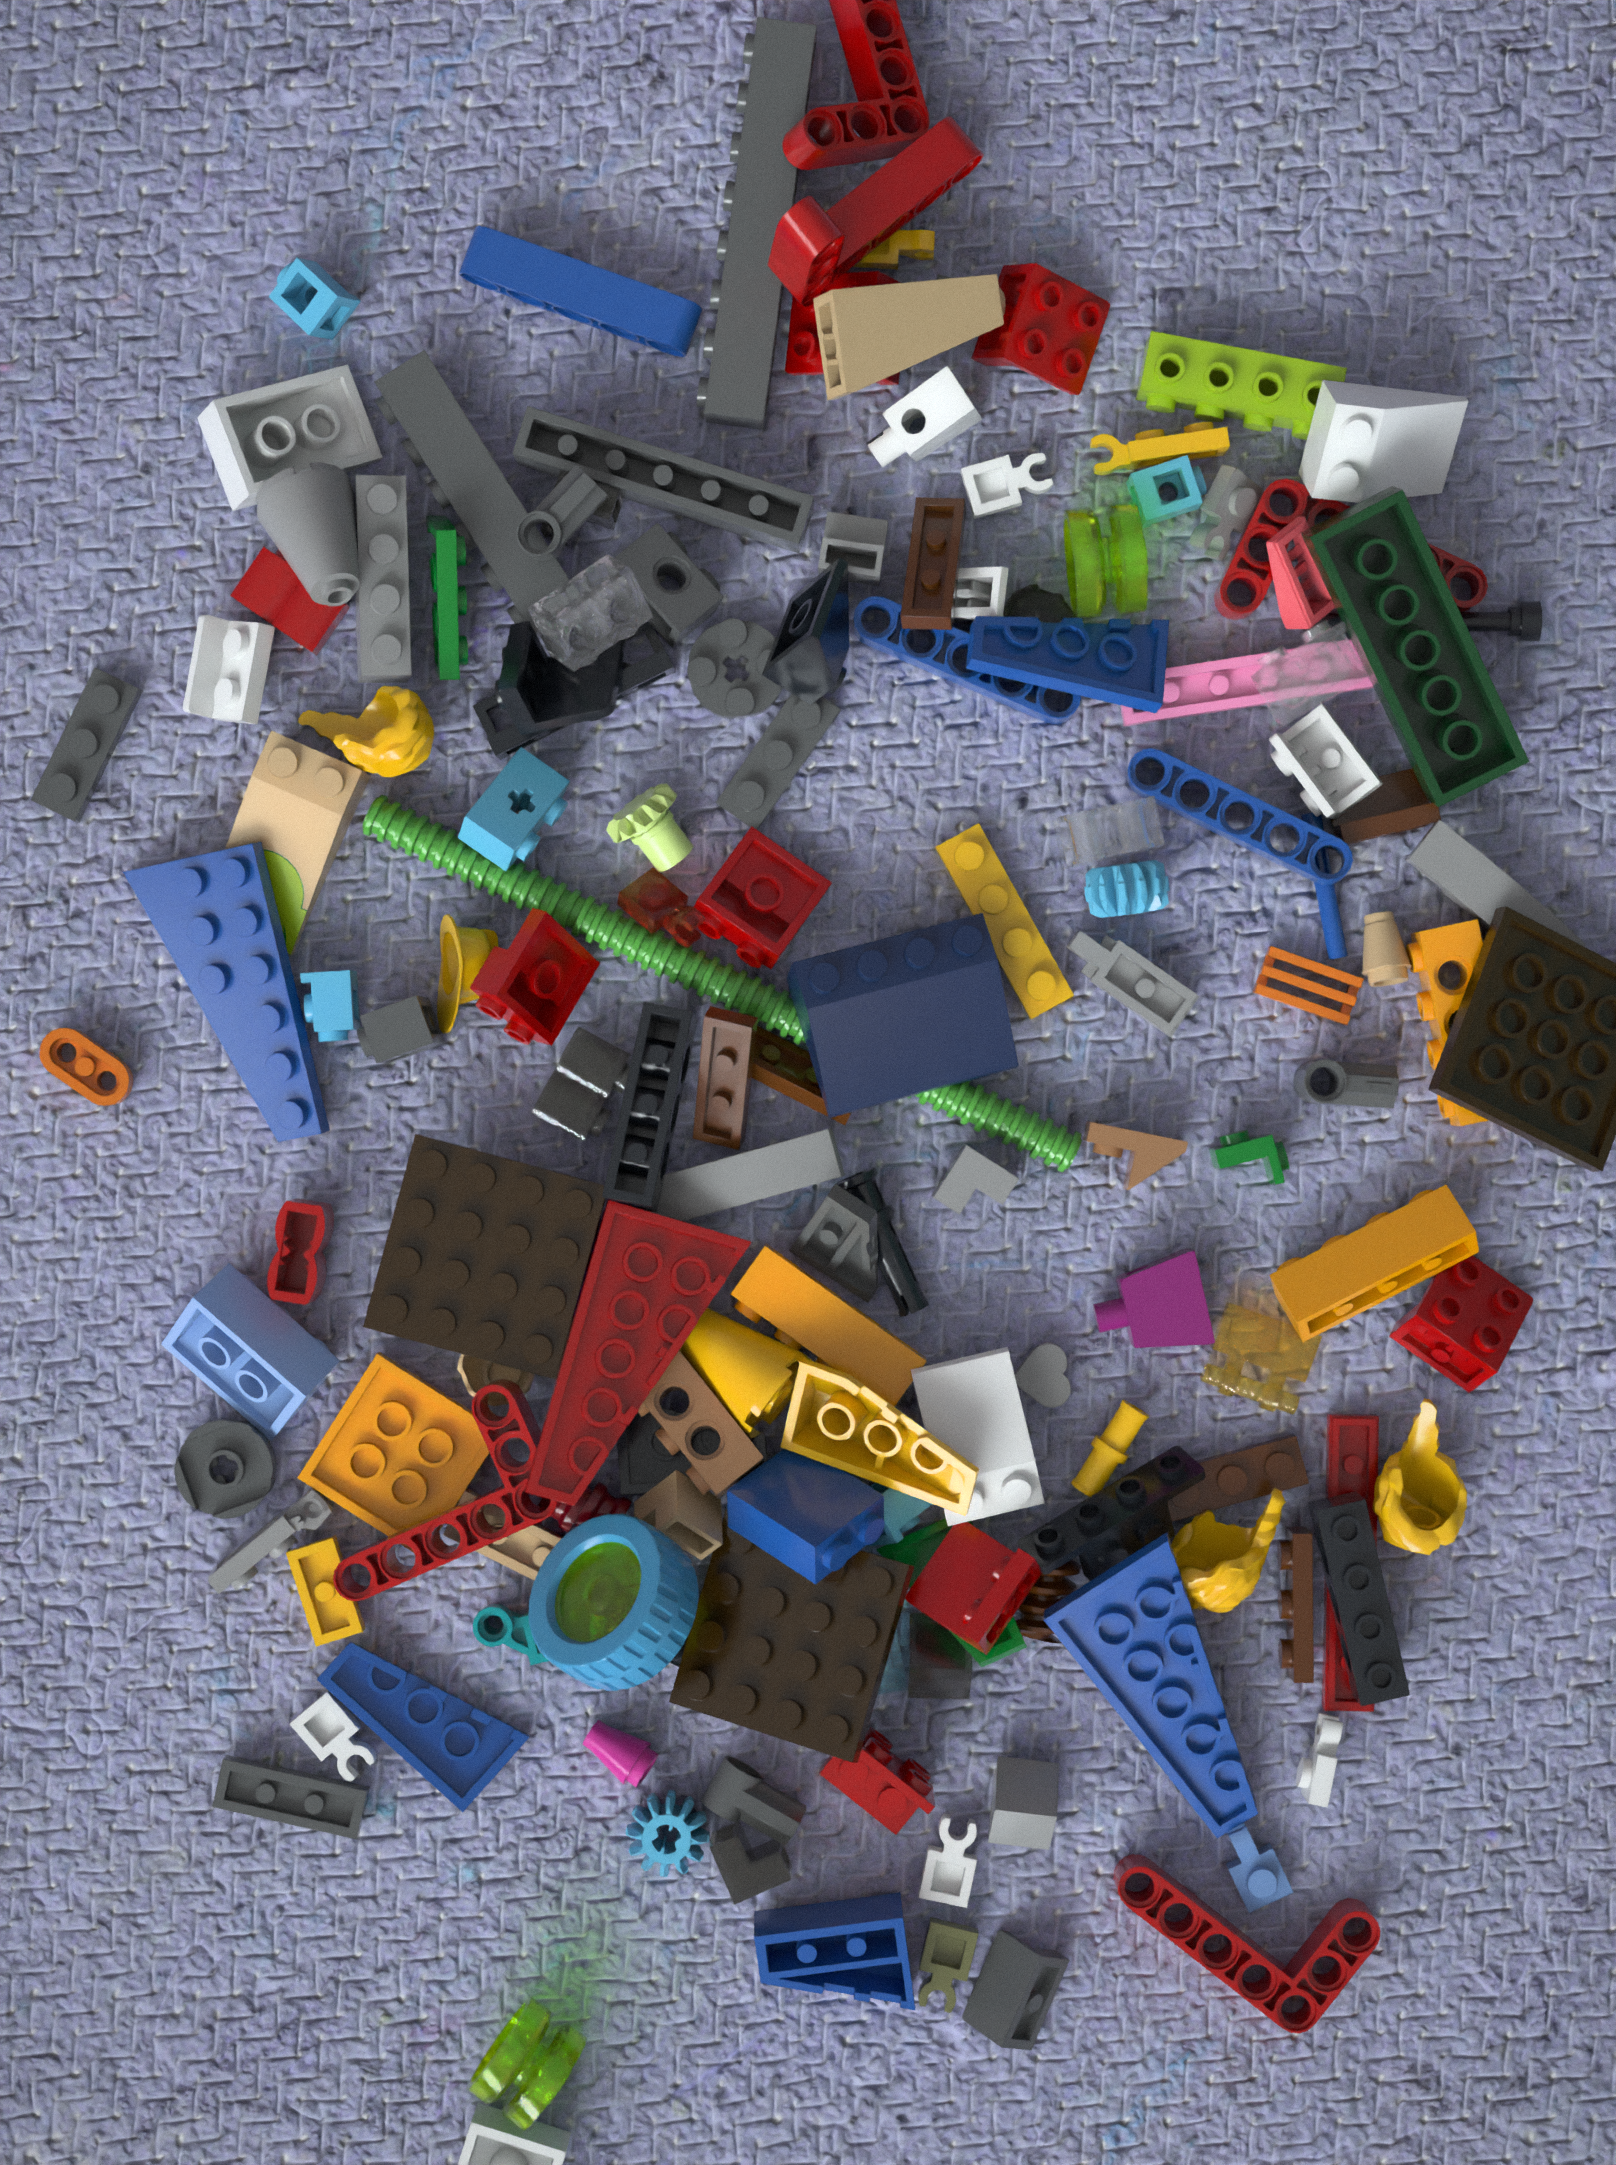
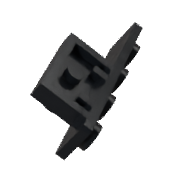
M1174 1446L1019 1539L1017 1542L1018 1547L1036 1559L1039 1564V1571L1044 1575L1051 1573L1079 1555L1083 1575L1091 1581L1166 1532L1169 1539L1174 1537L1175 1533L1167 1501L1205 1479L1204 1468L1180 1446Z

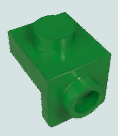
M1248 1130L1237 1131L1220 1136L1221 1146L1209 1148L1214 1168L1222 1169L1262 1158L1269 1184L1285 1183L1282 1171L1289 1170L1287 1153L1282 1141L1275 1143L1272 1134H1262L1250 1138Z

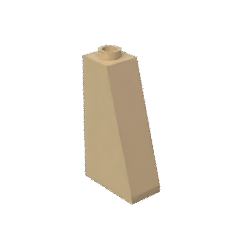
M997 274L832 289L814 298L813 303L827 400L839 399L1004 325L1003 315L1006 303L1004 293L998 285Z

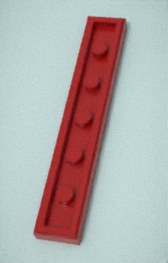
M1327 1414L1326 1498L1355 1491L1360 1494L1366 1501L1377 1548V1515L1372 1510V1505L1375 1498V1483L1378 1477L1379 1416L1376 1414ZM1324 1575L1322 1708L1325 1711L1374 1712V1704L1361 1706L1351 1693Z

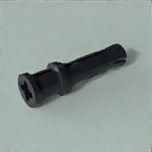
M871 1167L837 1182L836 1185L877 1211L878 1266L897 1306L899 1316L904 1317L909 1312L912 1314L929 1305V1302L925 1299L891 1222L895 1218L893 1214L895 1212L892 1205H886L875 1180L878 1172L875 1167Z

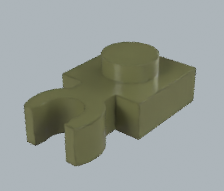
M930 1917L918 1965L919 1970L929 1972L931 1975L924 1979L919 1986L918 1999L920 2006H926L928 1995L932 1991L940 1990L946 1994L944 2012H952L956 2004V1993L952 1981L953 1978L966 1982L968 1980L979 1935L978 1928Z

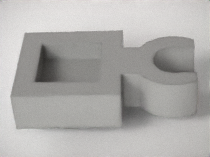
M1222 464L1200 507L1208 516L1204 523L1199 524L1194 529L1190 538V544L1194 547L1206 549L1204 553L1206 557L1222 561L1230 548L1231 532L1242 534L1263 489L1236 467Z

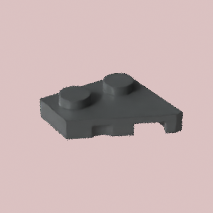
M835 1184L789 1251L869 1303L878 1288L877 1211Z

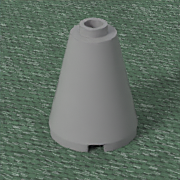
M322 462L310 463L312 470L299 473L295 472L294 466L284 469L269 478L257 492L258 519L312 600L327 606L343 605L357 592L360 584L354 489L348 474L335 465Z

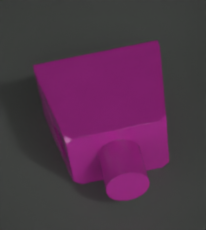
M1191 1248L1179 1250L1117 1276L1116 1282L1120 1298L1093 1304L1099 1333L1127 1327L1129 1340L1134 1348L1208 1345L1215 1343L1196 1253Z

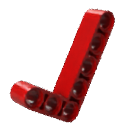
M829 0L858 102L817 107L802 117L784 135L782 142L783 152L793 166L801 170H814L894 158L928 131L930 124L929 113L896 0ZM810 135L816 140L817 144L811 139Z
M952 116L944 118L826 212L812 196L801 199L791 207L777 225L768 267L800 304L809 302L971 173L984 157L983 152Z
M1278 479L1269 484L1260 496L1216 588L1214 601L1219 613L1231 620H1242L1250 616L1263 601L1273 580L1270 562L1255 560L1248 550L1249 541L1252 539H1262L1267 542L1297 517L1305 516L1309 528L1315 526V517L1319 515L1332 517L1350 508V506L1337 500L1312 498L1306 486L1294 480ZM1282 494L1291 500L1293 512L1290 516H1279L1272 511L1269 503L1272 495ZM1290 542L1285 545L1286 550H1287V548H1288ZM1428 543L1449 590L1451 579L1456 577L1464 579L1471 587V597L1469 600L1462 601L1453 596L1459 611L1467 612L1480 603L1485 597L1488 588L1487 577L1484 572L1476 565ZM1239 583L1246 586L1251 593L1250 604L1240 607L1231 603L1227 596L1229 585Z
M507 1379L495 1380L477 1391L472 1400L471 1407L473 1417L504 1485L351 1554L340 1562L334 1570V1587L340 1596L355 1602L365 1600L539 1523L560 1508L562 1503L550 1500L549 1506L539 1507L530 1500L529 1494L524 1492L541 1430L518 1384ZM491 1392H500L507 1398L509 1412L506 1416H497L490 1410L488 1397ZM511 1438H520L527 1443L530 1450L528 1461L521 1462L512 1458L508 1450ZM486 1504H496L501 1507L506 1518L504 1526L496 1527L487 1522L484 1516ZM442 1524H451L456 1527L460 1534L459 1546L453 1547L443 1542L439 1533ZM397 1544H406L412 1548L416 1558L414 1566H405L399 1562L395 1554ZM353 1564H362L368 1569L371 1576L368 1586L355 1582L351 1574Z
M1131 1854L1122 1858L1114 1869L1113 1879L1120 1899L1129 1909L1282 2029L1290 2033L1306 2032L1316 2024L1376 1948L1380 1940V1927L1370 1909L1364 1902L1358 1899L1346 1898L1338 1901L1329 1910L1285 1966L1149 1858L1139 1854ZM1134 1873H1145L1150 1876V1882L1144 1890L1135 1892L1125 1887L1128 1877ZM1183 1903L1189 1907L1187 1916L1181 1921L1170 1922L1164 1918L1167 1908L1173 1904ZM1361 1917L1366 1920L1365 1926L1359 1934L1354 1936L1343 1934V1927L1349 1919ZM1222 1934L1228 1937L1225 1947L1220 1951L1208 1952L1203 1949L1205 1940L1211 1935ZM1324 1956L1335 1958V1964L1328 1973L1316 1974L1312 1972V1967L1319 1958ZM1257 1964L1266 1967V1973L1259 1981L1253 1983L1242 1979L1244 1971L1249 1966ZM1300 1995L1305 1998L1302 2008L1298 2011L1288 2013L1281 2010L1284 2000L1288 1997Z

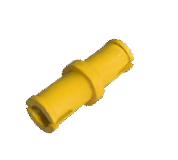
M1122 1400L1120 1407L1102 1435H1095L1091 1445L1094 1448L1077 1476L1071 1481V1484L1089 1497L1101 1491L1118 1464H1125L1129 1455L1126 1451L1143 1423L1149 1418V1415L1132 1403Z

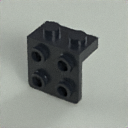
M530 621L511 624L507 645L502 649L503 665L500 679L495 683V694L498 704L502 709H507L520 735L537 731H549L561 726L585 721H596L607 717L615 710L624 652L618 643H611L548 657Z

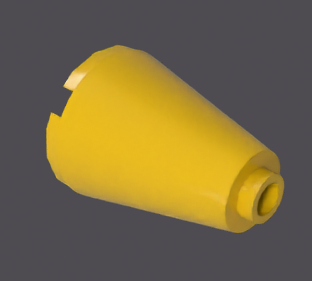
M706 1308L697 1325L679 1350L744 1433L750 1438L760 1434L754 1428L755 1425L762 1419L770 1425L790 1403L800 1361L803 1358L812 1361L804 1353L709 1308Z

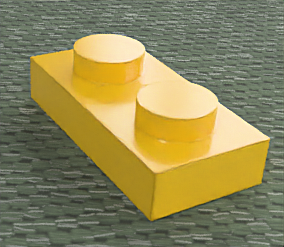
M336 1535L290 1549L286 1552L316 1647L363 1632L366 1627L357 1601L346 1600L339 1595L334 1587V1570L344 1560Z

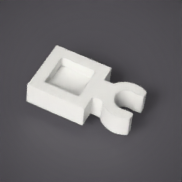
M1031 454L1024 459L1021 466L1012 468L1009 455L961 468L960 473L973 518L977 519L1021 506L1022 500L1019 491L1026 490L1033 494H1042L1050 490L1053 486L1052 478L1045 479L1044 481H1035L1029 473L1032 467L1045 463V454Z
M328 1690L290 1723L292 1728L321 1762L333 1753L338 1758L337 1768L340 1775L349 1782L353 1781L358 1775L356 1770L350 1765V1756L360 1755L369 1765L373 1764L377 1759L376 1752L371 1745L366 1742L356 1741L352 1737L362 1725L346 1706Z
M1318 1714L1314 1744L1310 1745L1308 1758L1301 1757L1299 1761L1296 1786L1302 1788L1301 1793L1308 1804L1328 1808L1338 1760L1335 1755L1343 1729V1722L1339 1721L1338 1716Z
M944 1813L939 1821V1834L943 1846L941 1848L928 1845L918 1897L967 1908L977 1856L964 1853V1851L976 1838L975 1819L969 1818L965 1833L955 1836L948 1830L951 1820L950 1814Z

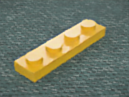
M978 823L936 846L935 849L971 914L983 913L998 963L1029 1019L1031 1020L1073 997L1072 990L980 824Z

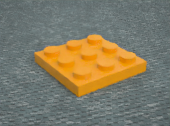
M378 1352L299 1474L298 1479L380 1532L390 1536L455 1507L490 1452L470 1409L386 1355ZM401 1544L402 1546H404L405 1548L409 1549L414 1553L411 1547H409L406 1544Z

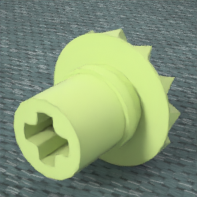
M658 784L655 787H650L641 795H637L631 802L625 804L623 809L614 814L606 829L614 843L630 838L634 845H638L658 872H664L675 866L694 847L673 819L674 815L668 809L677 798V794L668 784Z

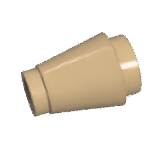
M1376 912L1364 916L1362 975L1368 976L1369 986H1390L1408 981L1407 970L1412 966L1397 924L1394 921L1393 912Z

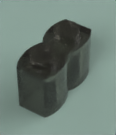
M578 1026L531 1113L583 1142H587L591 1134L599 1138L612 1115V1111L605 1108L614 1091L623 1094L625 1091L632 1055Z

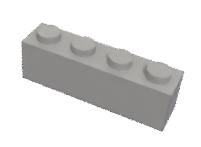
M356 475L353 489L360 583L359 589L355 593L358 683H407L412 675L406 476Z

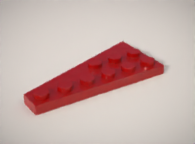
M611 1200L607 1201L524 1491L525 1493L575 1506L626 1427L629 1426L653 1387H655L697 1325L698 1320L714 1296L719 1292L739 1259L752 1243L751 1241Z

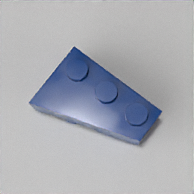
M901 1892L754 1911V1940L760 1982L762 1984L823 1994V1990L853 1995L854 2000L869 2002L870 1998L900 2003V2008L915 2010Z

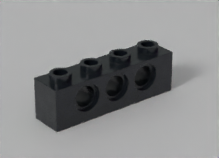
M644 1002L602 1194L606 1201L611 1200L652 1212H657L698 1022L693 1011Z
M1355 1491L1308 1502L1352 1695L1361 1706L1409 1696V1687L1365 1499Z

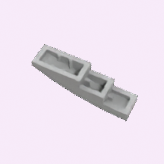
M1441 820L1432 825L1406 859L1408 863L1442 888L1441 892L1472 917L1478 919L1479 926L1487 932L1496 908L1507 906L1582 946L1586 945L1521 885Z
M832 1128L665 1174L658 1210L652 1213L685 1221L845 1176Z

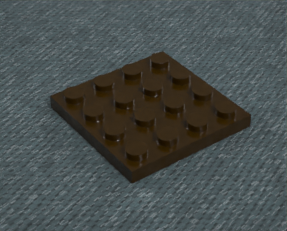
M1507 906L1496 908L1428 1090L1591 1172L1603 1171L1616 1136V963Z
M415 1134L363 1327L556 1380L606 1201L602 1197L605 1184Z
M726 1509L722 1520L723 1544L713 1551L698 1601L696 1616L687 1638L669 1702L852 1763H858L914 1566L860 1550L849 1558L841 1569L832 1571L817 1584H814L728 1527Z

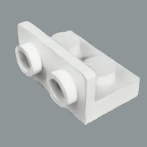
M200 615L183 710L187 713L219 721L257 725L275 627L258 622L229 621L211 615Z

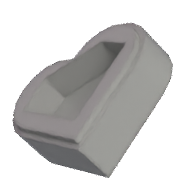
M1043 1342L1034 1347L1014 1372L1017 1386L1045 1407L1055 1408L1061 1406L1070 1395L1071 1386L1068 1378L1064 1375L1067 1368L1066 1354L1060 1346L1052 1342Z

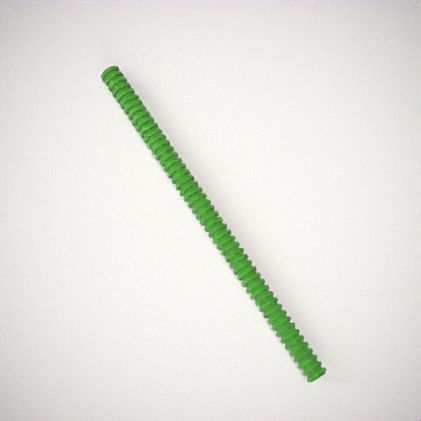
M380 795L371 804L363 822V834L370 837L374 833L377 835V841L382 843L387 840L391 841L392 848L398 850L400 847L405 848L406 855L411 857L417 854L419 855L418 860L423 863L430 860L433 862V868L440 870L444 867L447 869L446 874L452 877L457 873L461 875L460 881L468 883L471 880L475 882L474 888L481 890L485 887L488 889V894L493 897L498 893L502 895L503 902L508 904L512 900L516 902V908L520 910L527 907L530 911L532 908L546 911L564 929L566 927L572 929L571 935L578 937L582 934L586 936L585 941L590 944L595 940L600 943V949L605 951L609 947L614 950L613 955L617 957L624 954L628 956L627 962L633 964L635 961L641 963V969L645 971L650 967L655 970L654 975L661 977L663 974L669 976L668 982L672 984L679 981L683 983L682 988L687 991L691 987L696 989V995L701 998L704 994L710 996L711 1003L717 1004L718 1001L725 1003L724 1009L730 1011L733 1007L739 1010L738 1013L758 1017L757 1024L762 1021L767 1024V1030L772 1031L773 1028L780 1030L779 1035L786 1038L787 1034L795 1037L793 1042L798 1045L801 1041L805 1042L793 1000L789 997V991L783 990L780 993L775 990L776 985L772 983L767 987L761 984L762 978L756 976L753 980L747 977L748 972L745 970L738 973L734 971L735 966L728 963L727 966L720 964L721 959L717 956H714L713 959L707 958L706 951L701 949L697 953L692 950V944L686 943L683 946L678 943L679 938L675 936L668 939L664 937L665 931L659 929L657 932L651 930V924L645 922L641 926L637 924L638 919L631 916L629 919L623 917L624 912L620 909L613 912L609 910L610 905L605 902L601 906L596 904V898L591 895L586 899L582 897V891L575 889L573 892L569 891L568 884L561 882L560 885L555 884L554 877L550 875L543 878L540 877L541 871L535 868L531 872L526 870L527 865L523 862H520L518 865L513 863L506 872L461 841L457 836V830L451 828L449 831L443 829L444 824L438 821L433 825L429 823L430 817L422 815L419 818L416 816V811L411 808L404 811L402 810L401 803L395 801L393 804L388 803V797L385 795ZM970 1080L914 1095L919 1098L918 1103L925 1105L926 1102L933 1104L932 1110L936 1112L941 1108L947 1111L946 1116L951 1119L954 1115L960 1117V1123L963 1125H967L968 1122L974 1124L973 1129L977 1132L984 1129L989 1131L987 1136L992 1139L996 1135L1001 1137V1143L1006 1146L1011 1142L1016 1145L1015 1150L1022 1152L1023 1149L1030 1151L1029 1157L1036 1159L1037 1156L1044 1158L1043 1164L1045 1165L1057 1164V1170L1062 1173L1065 1169H1069L1082 1142V1134L1075 1131L1073 1134L1067 1132V1126L1061 1124L1058 1128L1053 1125V1119L1047 1118L1044 1121L1039 1118L1040 1113L1036 1111L1029 1114L1025 1112L1026 1106L1019 1104L1018 1107L1011 1105L1012 1100L1007 1097L1002 1101L997 1098V1092L991 1091L988 1094L983 1091L984 1086L978 1084L976 1087L969 1085Z

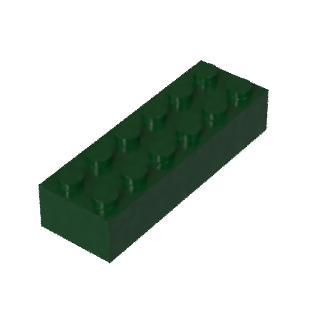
M1390 486L1301 532L1302 538L1426 799L1431 803L1433 802L1435 806L1440 807L1528 763L1529 759L1403 489Z

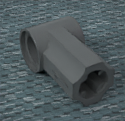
M575 465L533 512H529L521 518L516 528L517 543L527 555L535 560H553L561 554L565 543L609 497L608 494L583 470ZM541 523L551 525L554 531L551 544L543 549L532 548L528 540L531 529Z
M1322 1059L1307 1061L1300 1065L1295 1072L1293 1084L1298 1097L1307 1103L1393 1109L1396 1097L1398 1096L1399 1077L1397 1075V1066ZM1318 1068L1326 1071L1330 1077L1329 1089L1323 1095L1315 1093L1310 1085L1311 1075Z
M731 1756L724 1757L700 1799L708 1809L732 1822H739L741 1820L785 1846L793 1837L806 1811L805 1804L764 1782L759 1772Z

